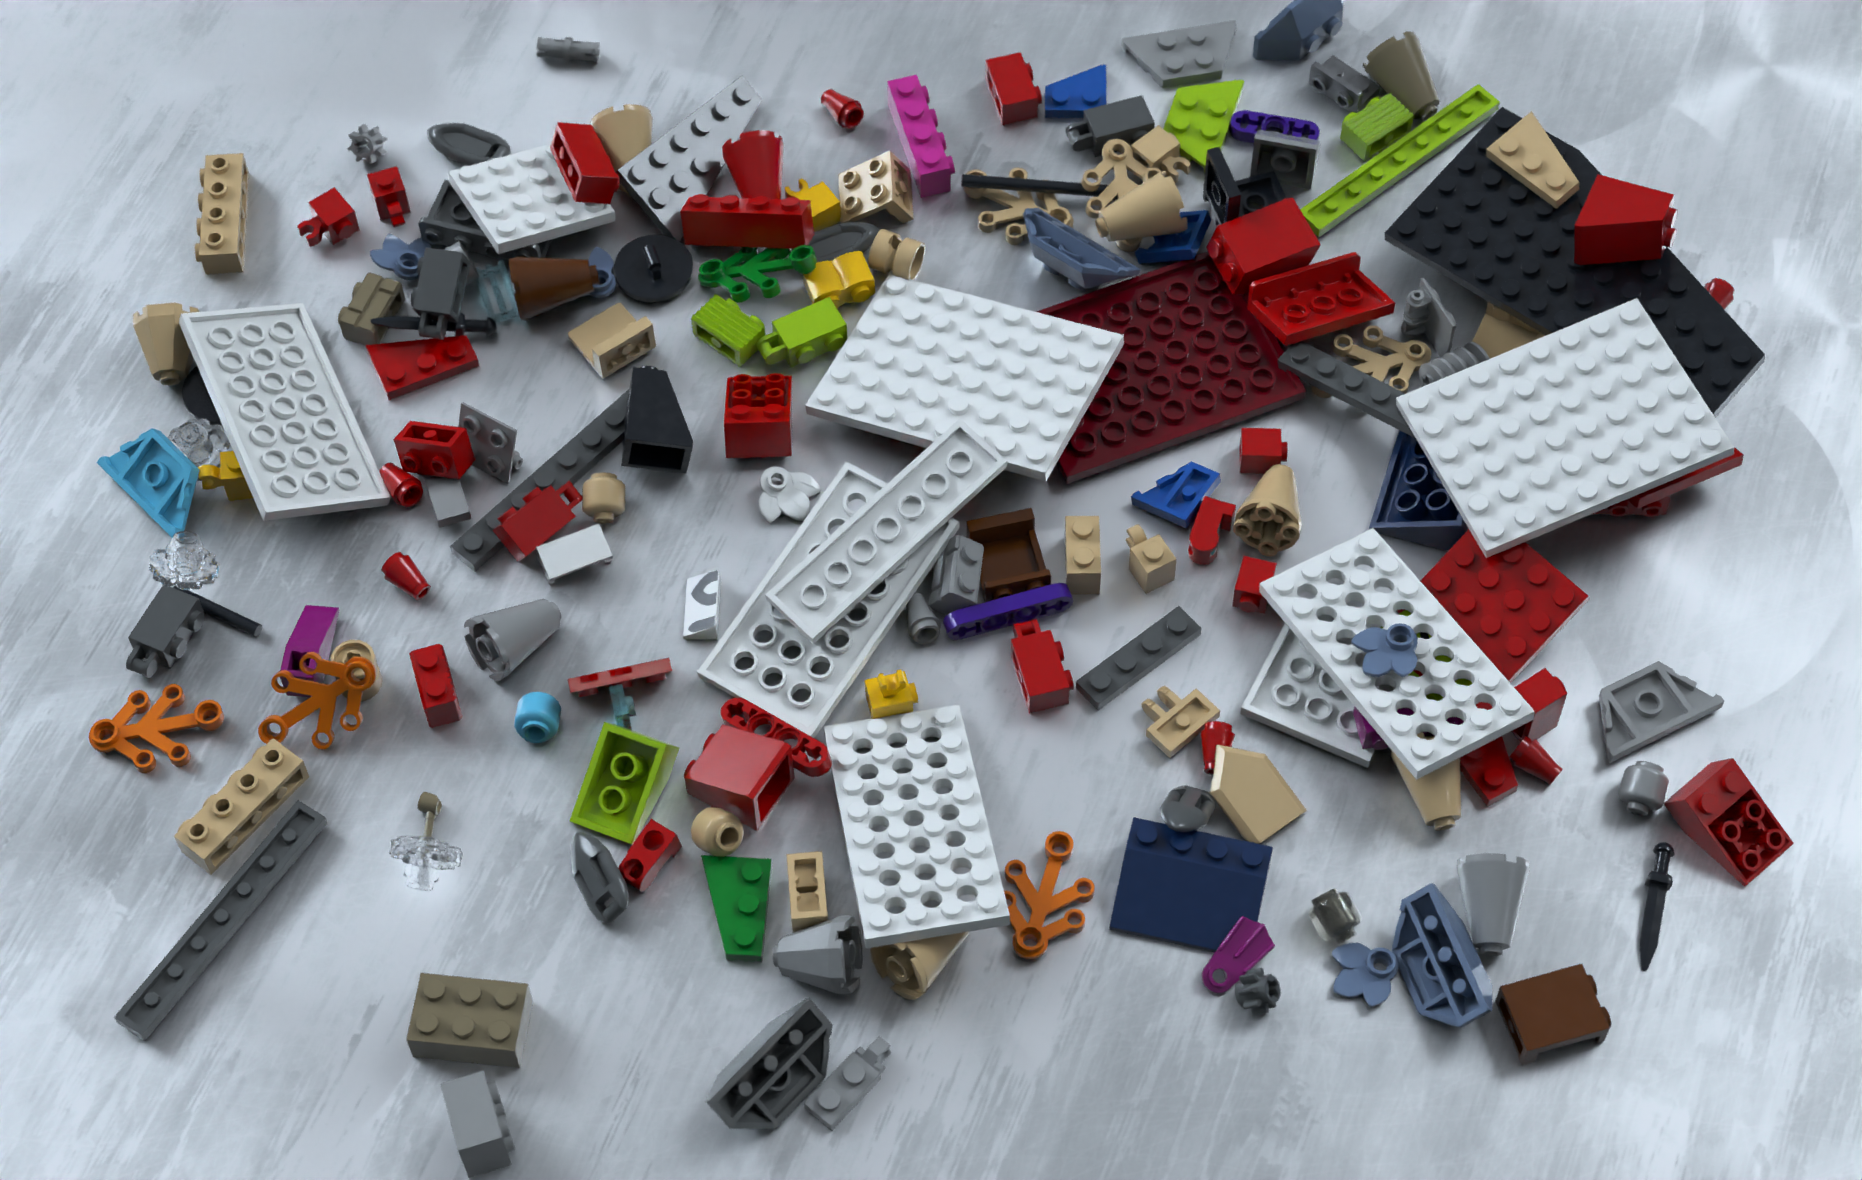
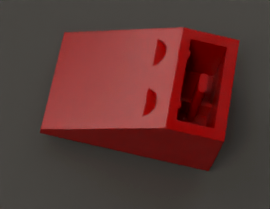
M772 373L767 376L751 377L747 374L727 377L724 412L726 458L792 456V375L784 376L779 373Z
M1733 758L1711 762L1664 802L1665 807L1683 832L1743 886L1749 884L1794 844Z

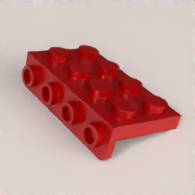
M1352 252L1253 281L1249 287L1247 309L1287 346L1393 314L1395 302L1359 270L1361 257L1356 252Z

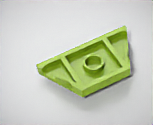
M1244 80L1177 88L1163 129L1167 133H1172L1179 141L1180 156L1189 162L1194 160L1204 168V174L1207 150L1220 147L1222 152L1230 129L1231 117L1236 112L1244 89Z

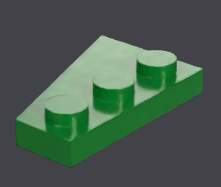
M701 855L726 960L762 962L772 860L765 858Z

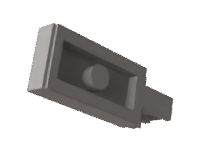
M879 1036L866 1050L860 1046L804 1102V1108L832 1131L881 1080V1074L885 1070V1066L881 1063L891 1054L890 1044Z

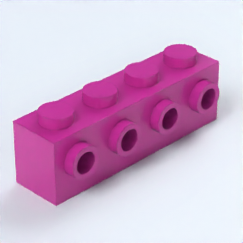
M917 75L887 81L888 106L920 197L925 198L950 192L951 174H955L954 163L951 155L946 156L945 154L946 141L943 132H937L938 120L936 112L928 107L930 100L927 87L920 85Z

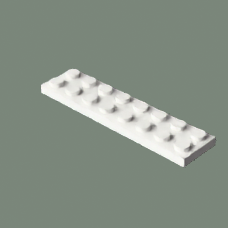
M959 418L765 594L766 600L814 644L1007 467V460Z

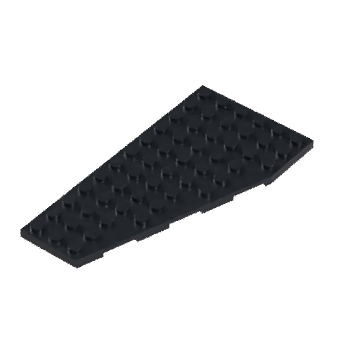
M1503 107L1497 111L1385 231V240L1545 336L1637 298L1715 418L1765 361V354L1668 247H1666L1661 259L1588 265L1575 264V223L1597 174H1602L1580 150L1546 132L1579 181V190L1557 209L1486 157V149L1523 119Z

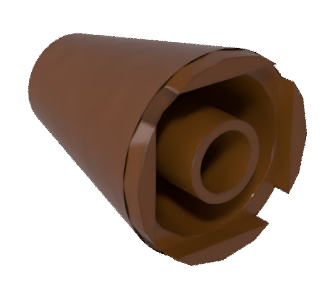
M515 257L509 259L511 281L514 283V296L521 320H529L594 292V285L600 284L596 265L590 266L589 260L536 257Z

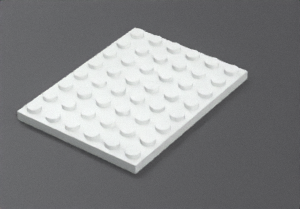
M888 274L806 403L807 415L925 448L930 446L960 418L1007 460V467L1004 470L1047 481L1122 349L1124 335Z
M1637 298L1396 397V406L1486 558L1734 455L1733 444Z

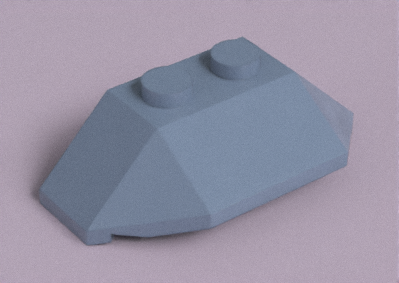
M1294 0L1270 21L1266 29L1261 30L1254 36L1252 57L1256 60H1300L1309 52H1315L1324 40L1329 36H1335L1340 31L1343 25V0Z
M1040 208L1025 209L1023 217L1034 258L1043 262L1042 267L1050 273L1056 275L1061 273L1069 278L1068 283L1071 286L1084 291L1088 288L1102 287L1139 275L1141 269Z
M1430 883L1401 900V914L1395 930L1392 953L1398 960L1399 970L1418 1013L1422 1016L1462 1028L1491 1012V981L1464 922L1436 885Z

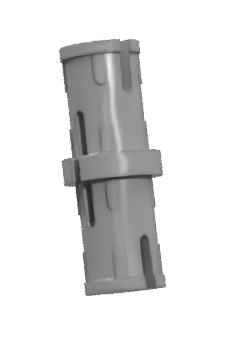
M538 37L537 50L539 51H537V57L563 58L565 62H571V59L598 62L600 53L598 48L600 44L599 42L573 41L572 37H566L565 40Z

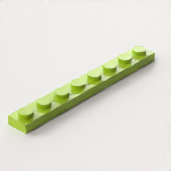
M1477 84L1300 210L1314 234L1318 238L1495 113L1499 109L1500 101L1481 85Z

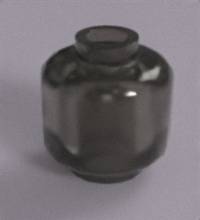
M1334 888L1311 901L1313 907L1310 908L1308 915L1322 940L1329 941L1335 939L1340 944L1357 935L1354 928L1361 923L1362 917L1348 892H1338Z

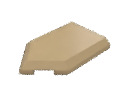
M1222 745L1216 746L1210 794L1245 841L1261 844L1307 811L1266 754Z

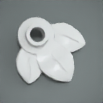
M769 467L762 473L760 478V488L763 493L758 502L759 509L764 518L770 523L775 521L781 513L792 519L804 521L810 513L808 497L819 494L821 488L814 478L804 472L789 473L782 467ZM774 477L779 478L782 484L775 485L771 479Z

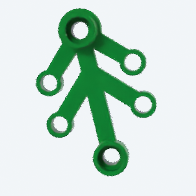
M809 245L796 247L791 252L789 248H766L760 253L758 247H742L739 252L724 262L719 259L704 262L699 267L698 279L700 284L705 287L716 288L720 286L730 292L732 300L736 303L744 302L751 296L746 283H738L732 279L736 277H743L758 286L764 298H773L781 292L778 280L776 278H769L762 273L794 269L800 274H808L816 268L817 258L813 248Z

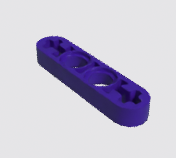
M1055 583L955 610L944 617L943 624L950 639L961 640L1013 626L1015 623L1031 621L1032 619H1039L1063 612L1073 605L1074 600L1067 584Z

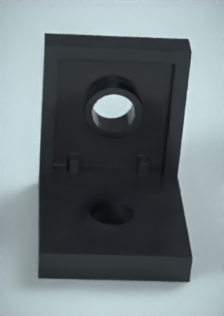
M1220 147L1207 150L1203 199L1205 202L1209 201L1212 207L1211 217L1215 225H1221L1256 211L1247 206L1249 203L1256 202L1264 208L1287 199L1274 171L1235 181Z

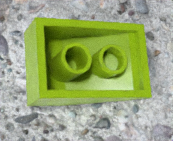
M604 722L569 821L633 844L669 780L680 747L619 725Z

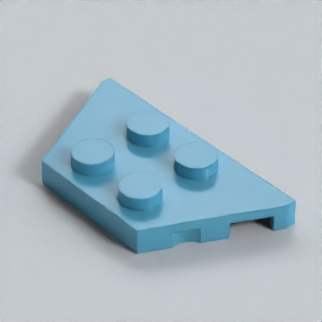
M151 428L141 434L137 440L129 441L120 446L121 451L110 457L103 456L96 463L172 538L180 540L184 534L200 469L161 431Z

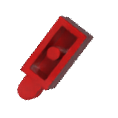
M570 480L556 491L551 485L542 491L537 486L522 498L526 503L517 511L512 506L497 518L501 524L493 529V532L517 562L527 557L536 547L543 544L576 517L571 509L583 500V496L577 491ZM561 493H563L564 496L570 502L568 505L559 496Z
M1037 619L1013 624L1015 638L1011 639V658L1029 713L1069 704V691L1074 690V684L1070 670L1064 671L1061 661H1064L1061 642L1054 641L1051 630L1041 632Z

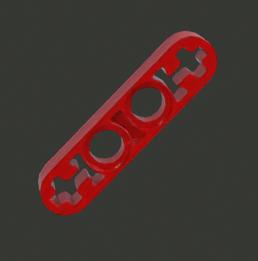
M732 698L723 704L720 714L724 724L754 733L760 725L768 724L772 728L762 736L783 742L788 739L797 740L796 746L792 748L793 766L798 771L810 777H819L830 770L832 759L827 746L746 699ZM742 712L745 719L739 716ZM807 755L813 758L811 762H809Z

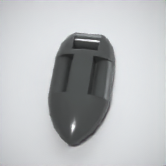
M442 123L432 126L427 130V137L436 150L449 159L469 166L489 161L493 158L508 156L511 152L509 144L500 136L468 124Z
M865 222L838 223L814 232L809 246L813 248L817 262L832 261L840 255L854 251H862L864 253L872 245L879 232V228Z
M1187 785L1179 786L1168 793L1161 805V817L1164 823L1176 832H1192L1204 827L1215 811L1216 801L1208 791Z
M576 833L572 838L570 861L574 880L592 914L604 923H612L628 908L629 895L626 882L610 851L598 839L586 833ZM613 897L615 901L606 907L604 903Z

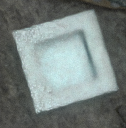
M622 684L610 686L609 691L616 724L632 730L629 717L636 716L632 695L625 697Z

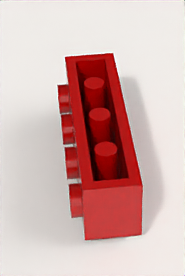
M697 194L689 197L680 210L685 245L795 249L799 246L809 245L814 236L811 201L799 200L796 197L769 199L766 196L739 198L735 195L708 197L705 194Z

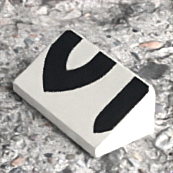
M720 570L710 571L687 579L683 639L717 640L721 592Z

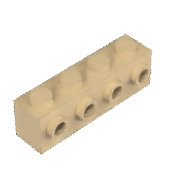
M243 153L206 155L205 168L200 169V182L203 187V193L198 194V205L200 212H202V217L197 218L196 221L197 233L200 237V243H195L196 261L202 263L205 274L243 272L249 171Z
M274 738L265 746L258 748L253 754L252 759L241 770L235 771L228 779L227 784L217 794L207 798L201 810L191 819H187L180 825L174 838L181 852L212 875L309 778L304 761Z

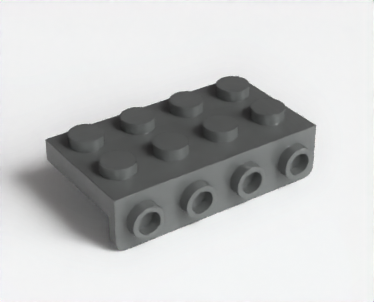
M444 180L428 217H422L418 223L422 240L430 244L451 246L460 241L467 252L484 254L494 259L502 258L509 260L515 257L545 258L552 242L551 239L498 254L449 183V180Z

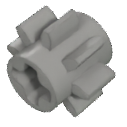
M363 124L358 127V132L354 131L348 135L352 143L347 150L352 151L357 156V162L367 158L368 163L372 164L377 161V156L381 157L387 153L383 149V145L388 139L378 132V126L368 130L367 125Z

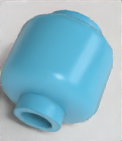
M530 692L522 696L518 701L514 721L516 732L531 743H542L552 739L558 732L561 706L553 696L544 692Z

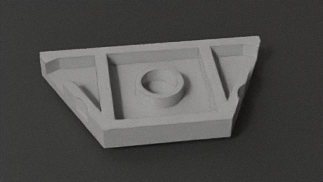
M1236 20L1122 38L1121 47L1125 53L1130 51L1138 59V65L1145 72L1150 73L1153 76V80L1162 88L1221 79L1226 59L1229 56L1233 36H1235Z
M1660 661L1602 688L1599 694L1608 760L1612 763L1722 708L1724 699L1717 694L1712 697L1696 688L1697 683L1686 676L1676 674L1672 668Z

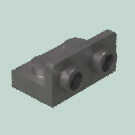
M1334 55L1322 65L1318 62H1314L1311 65L1309 85L1317 92L1323 93L1335 101L1341 108L1347 109L1350 112L1357 114L1366 107L1369 101L1380 94L1381 86Z

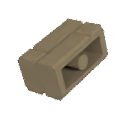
M367 273L362 283L357 282L354 286L352 300L348 307H342L339 312L338 324L340 325L343 337L355 343L361 342L363 345L380 344L389 327L372 324L371 319L397 315L405 301L402 284L389 278L384 279L377 274Z

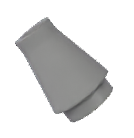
M914 593L906 605L908 634L915 642L927 644L938 638L941 623L926 603L924 596L920 593Z

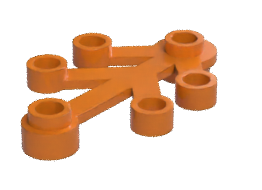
M316 652L306 653L299 663L301 671L307 675L319 672L339 677V679L331 684L294 678L293 674L287 670L277 672L271 681V685L276 692L286 693L290 691L311 697L282 716L270 715L266 717L258 728L260 739L266 744L273 738L281 743L287 736L291 726L320 708L317 730L312 735V743L318 749H327L335 739L332 724L337 696L348 690L347 706L340 717V725L347 731L356 730L363 721L360 712L363 691L369 689L376 679L375 666L364 657L350 658L344 664L324 660ZM307 658L314 659L317 664L316 668H309L305 660ZM361 668L365 672V677L357 678L354 675V669ZM278 677H285L288 680V686H280L277 681ZM346 715L355 716L357 723L355 725L347 723ZM270 724H278L281 728V732H272L270 729ZM318 733H325L329 738V742L322 743L319 741Z
M177 684L166 686L162 691V696L151 708V701L147 693L137 690L129 695L128 702L112 720L101 719L93 724L89 733V741L95 750L103 753L116 750L133 761L139 772L149 773L156 767V759L153 753L147 749L140 750L127 741L129 739L141 738L167 754L174 766L182 767L187 765L191 759L188 747L183 743H175L161 733L199 726L204 730L213 731L222 725L224 713L218 702L205 700L196 706L194 713L161 719L171 707L175 708L183 704L185 695L182 688ZM172 693H179L176 698H168ZM144 699L142 704L134 705L137 700ZM147 712L138 723L127 725L135 714ZM209 716H216L210 721H205ZM106 735H112L109 739L102 740ZM185 752L182 757L174 758L176 753ZM150 758L148 763L139 764L142 759Z
M1056 831L1046 838L1045 853L1048 857V862L1038 892L1027 876L1026 866L1023 862L1011 860L1005 866L1006 880L1017 886L1032 911L1029 923H1027L1016 907V896L1010 891H1004L1005 898L1012 902L1008 906L1010 924L1015 930L1012 939L1013 949L1022 958H1039L1046 952L1048 941L1066 932L1079 933L1085 927V915L1078 909L1068 910L1064 918L1043 927L1047 915L1075 901L1088 902L1094 897L1095 886L1088 878H1080L1075 881L1073 886L1053 895L1062 863L1069 860L1073 854V839L1066 832ZM1062 847L1065 849V852L1055 853L1053 849ZM1016 868L1021 870L1022 873L1018 876H1013L1009 871ZM1085 886L1090 889V892L1082 894L1078 891V888ZM1076 917L1081 922L1077 925H1072L1068 920ZM1031 939L1037 944L1033 947H1028L1024 942Z

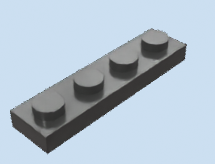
M1178 606L1076 681V689L1099 711L1201 635V627Z

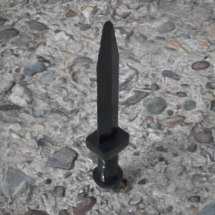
M460 312L458 323L448 322L446 331L454 332L455 336H462L465 332H486V336L494 334L497 326L496 322L490 317H487V320L465 319V315ZM391 316L371 319V323L394 329L419 330L421 317ZM431 319L430 325L437 326L438 320Z
M1666 842L1658 843L1654 847L1653 853L1656 854L1654 870L1648 874L1645 880V885L1649 888L1639 942L1641 969L1643 971L1649 968L1657 949L1666 892L1670 890L1673 884V878L1668 874L1670 857H1673L1675 852L1674 848Z

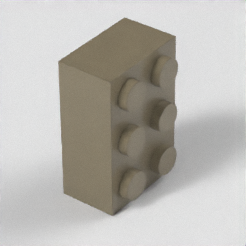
M420 973L406 1039L412 1056L520 1068L533 1005L529 985L518 982Z

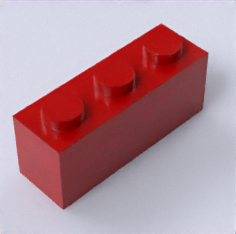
M557 122L550 150L574 201L611 204L613 194L619 188V175L615 172L610 157L606 154L602 141L597 136L593 125Z

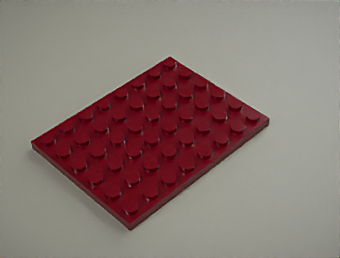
M1208 252L1196 255L1195 259L1182 260L1036 311L1041 314L1124 335L1122 349L1056 463L1067 484L1305 399L1306 389L1299 377L1289 370L1285 372L1278 368L1277 360L1284 351L1274 334L1247 309L1249 293L1233 295Z

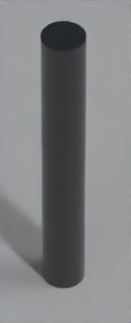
M179 585L173 587L199 598L205 613L255 637L261 633V624Z

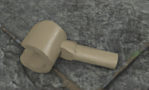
M423 792L418 801V810L427 813L423 842L431 843L434 821L442 810V803L437 795Z

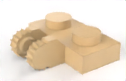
M1162 686L1159 688L1157 695L1163 704L1170 709L1167 713L1158 704L1153 702L1152 699L1147 698L1141 704L1144 712L1154 721L1146 729V736L1169 758L1204 730L1205 723L1215 721L1220 717V710L1197 689H1194L1181 700L1168 687Z

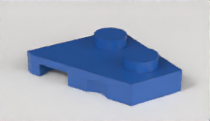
M1099 65L1045 86V118H1083L1084 110L1105 105L1106 65Z
M1209 211L1180 212L1181 219L1187 217V230L1176 234L1153 236L1155 240L1153 245L1148 249L1139 248L1136 250L1135 256L1138 264L1195 259L1212 221Z
M1191 461L1180 467L1174 474L1158 479L1156 487L1143 494L1139 490L1133 493L1131 496L1132 505L1187 528L1197 515L1204 496L1210 497L1220 484V473Z

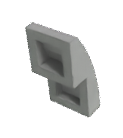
M439 476L424 479L439 528L472 519L460 479Z

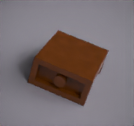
M1032 508L966 521L967 538L982 544L984 547L979 584L984 602L1051 585L1050 570L1045 567L1035 533V518Z
M1582 963L1500 986L1495 1002L1522 1066L1536 1062L1538 1054L1591 1038H1595L1596 1043L1605 1041L1611 1027L1610 1015L1604 1006H1600L1596 997L1597 986L1591 974H1586Z

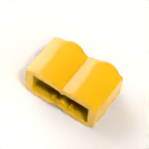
M862 251L849 252L838 256L832 261L817 262L816 268L812 272L802 274L803 284L812 304L830 297L838 309L845 303L864 302L876 293L874 278Z

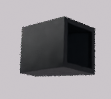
M653 366L633 367L627 401L621 466L687 474L693 448V439L667 371L658 370Z

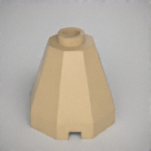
M178 303L146 305L142 308V315L138 311L133 314V327L151 374L155 380L160 381L163 385L179 384L181 380L188 376L194 359L179 325L181 313L199 312V310L190 306V312L183 311L182 304Z

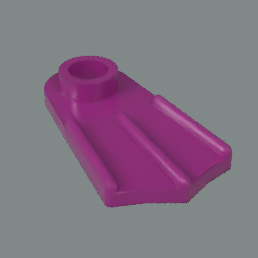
M1244 916L1238 919L1203 968L1202 982L1208 990L1214 993H1222L1229 990L1240 980V976L1245 975L1247 970H1251L1275 947L1265 924L1252 921ZM1216 969L1222 970L1225 974V979L1222 983H1217L1213 979V972Z

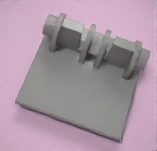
M1423 277L1420 279L1419 289L1413 290L1407 295L1401 331L1407 338H1413L1424 333L1440 358H1442L1452 348L1456 321L1452 313L1446 312L1440 303L1437 291L1434 288H1430Z
M464 402L461 403L458 427L467 429L475 457L472 465L507 484L510 483L511 470L513 468L519 469L523 463V458L520 457L519 452L514 451L517 430Z

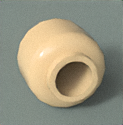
M604 472L591 475V479L584 482L582 487V510L586 515L593 517L594 522L601 524L612 523L614 517L624 513L625 484L617 479V475Z
M717 807L703 809L694 819L691 828L692 840L695 845L701 850L719 857L731 855L736 851L742 842L744 834L743 825L739 818Z

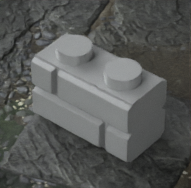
M955 535L950 539L934 566L931 588L933 592L931 593L929 604L932 609L948 615L955 610L977 605L984 552L982 544L962 535Z

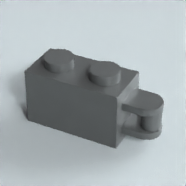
M1140 95L1084 110L1083 121L1070 124L1066 128L1065 133L1074 151L1091 148L1094 156L1099 157L1102 156V149L1106 142L1112 139H1120L1131 146L1153 130L1155 122L1143 96Z
M426 247L424 257H420L417 265L419 281L417 288H414L411 293V306L421 317L419 323L420 337L443 340L448 322L458 323L471 263L464 253ZM431 319L438 320L437 326L430 325Z
M163 584L128 637L133 650L127 659L126 668L148 678L154 675L160 665L171 669L176 659L181 658L185 653L187 643L193 633L199 631L204 623L205 613L199 598Z

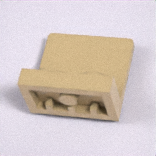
M891 151L838 175L841 223L856 222L885 208L889 214H893L902 223L914 219L911 170Z
M1488 302L1486 313L1472 342L1480 345L1491 359L1534 341V337L1540 332Z
M616 303L568 332L569 340L602 378L607 377L656 347L653 324L645 316L636 321L621 303Z

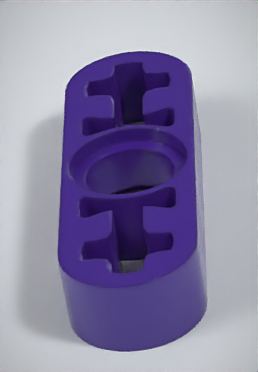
M1247 110L1238 111L1231 117L1230 134L1234 139L1241 142L1254 144V137L1258 126H1261V130L1264 131L1270 127H1278L1283 131L1282 134L1288 135L1289 131H1293L1292 136L1297 137L1308 134V138L1319 141V127L1314 122ZM1242 124H1247L1246 128H1241Z

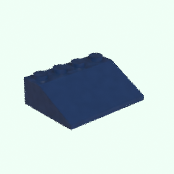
M1399 430L1369 529L1374 528L1378 534L1441 550H1450L1469 528L1416 438Z
M1133 817L1109 930L1215 953L1241 916L1258 922L1273 847L1196 830L1186 833L1176 832L1166 824Z

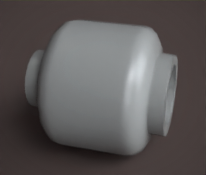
M1637 761L1636 765H1631L1625 769L1618 795L1620 800L1627 804L1628 811L1646 816L1648 811H1657L1662 808L1669 787L1668 776L1663 773L1664 768L1651 762Z

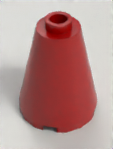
M755 130L739 134L740 140L733 143L731 138L727 140L722 146L723 159L741 197L754 198L766 196L769 199H781L784 156L783 138L780 135L779 138H776L774 132L769 130Z

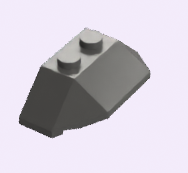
M806 998L768 1023L718 1074L705 1102L729 1129H776L826 1077L830 1035H832L833 1028L832 1023L810 998Z

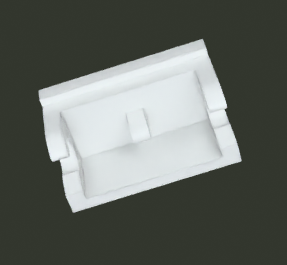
M599 524L536 547L537 559L549 585L556 583V578L601 561L608 563L613 559Z

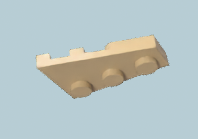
M1532 111L1486 149V157L1556 209L1579 190L1578 179Z

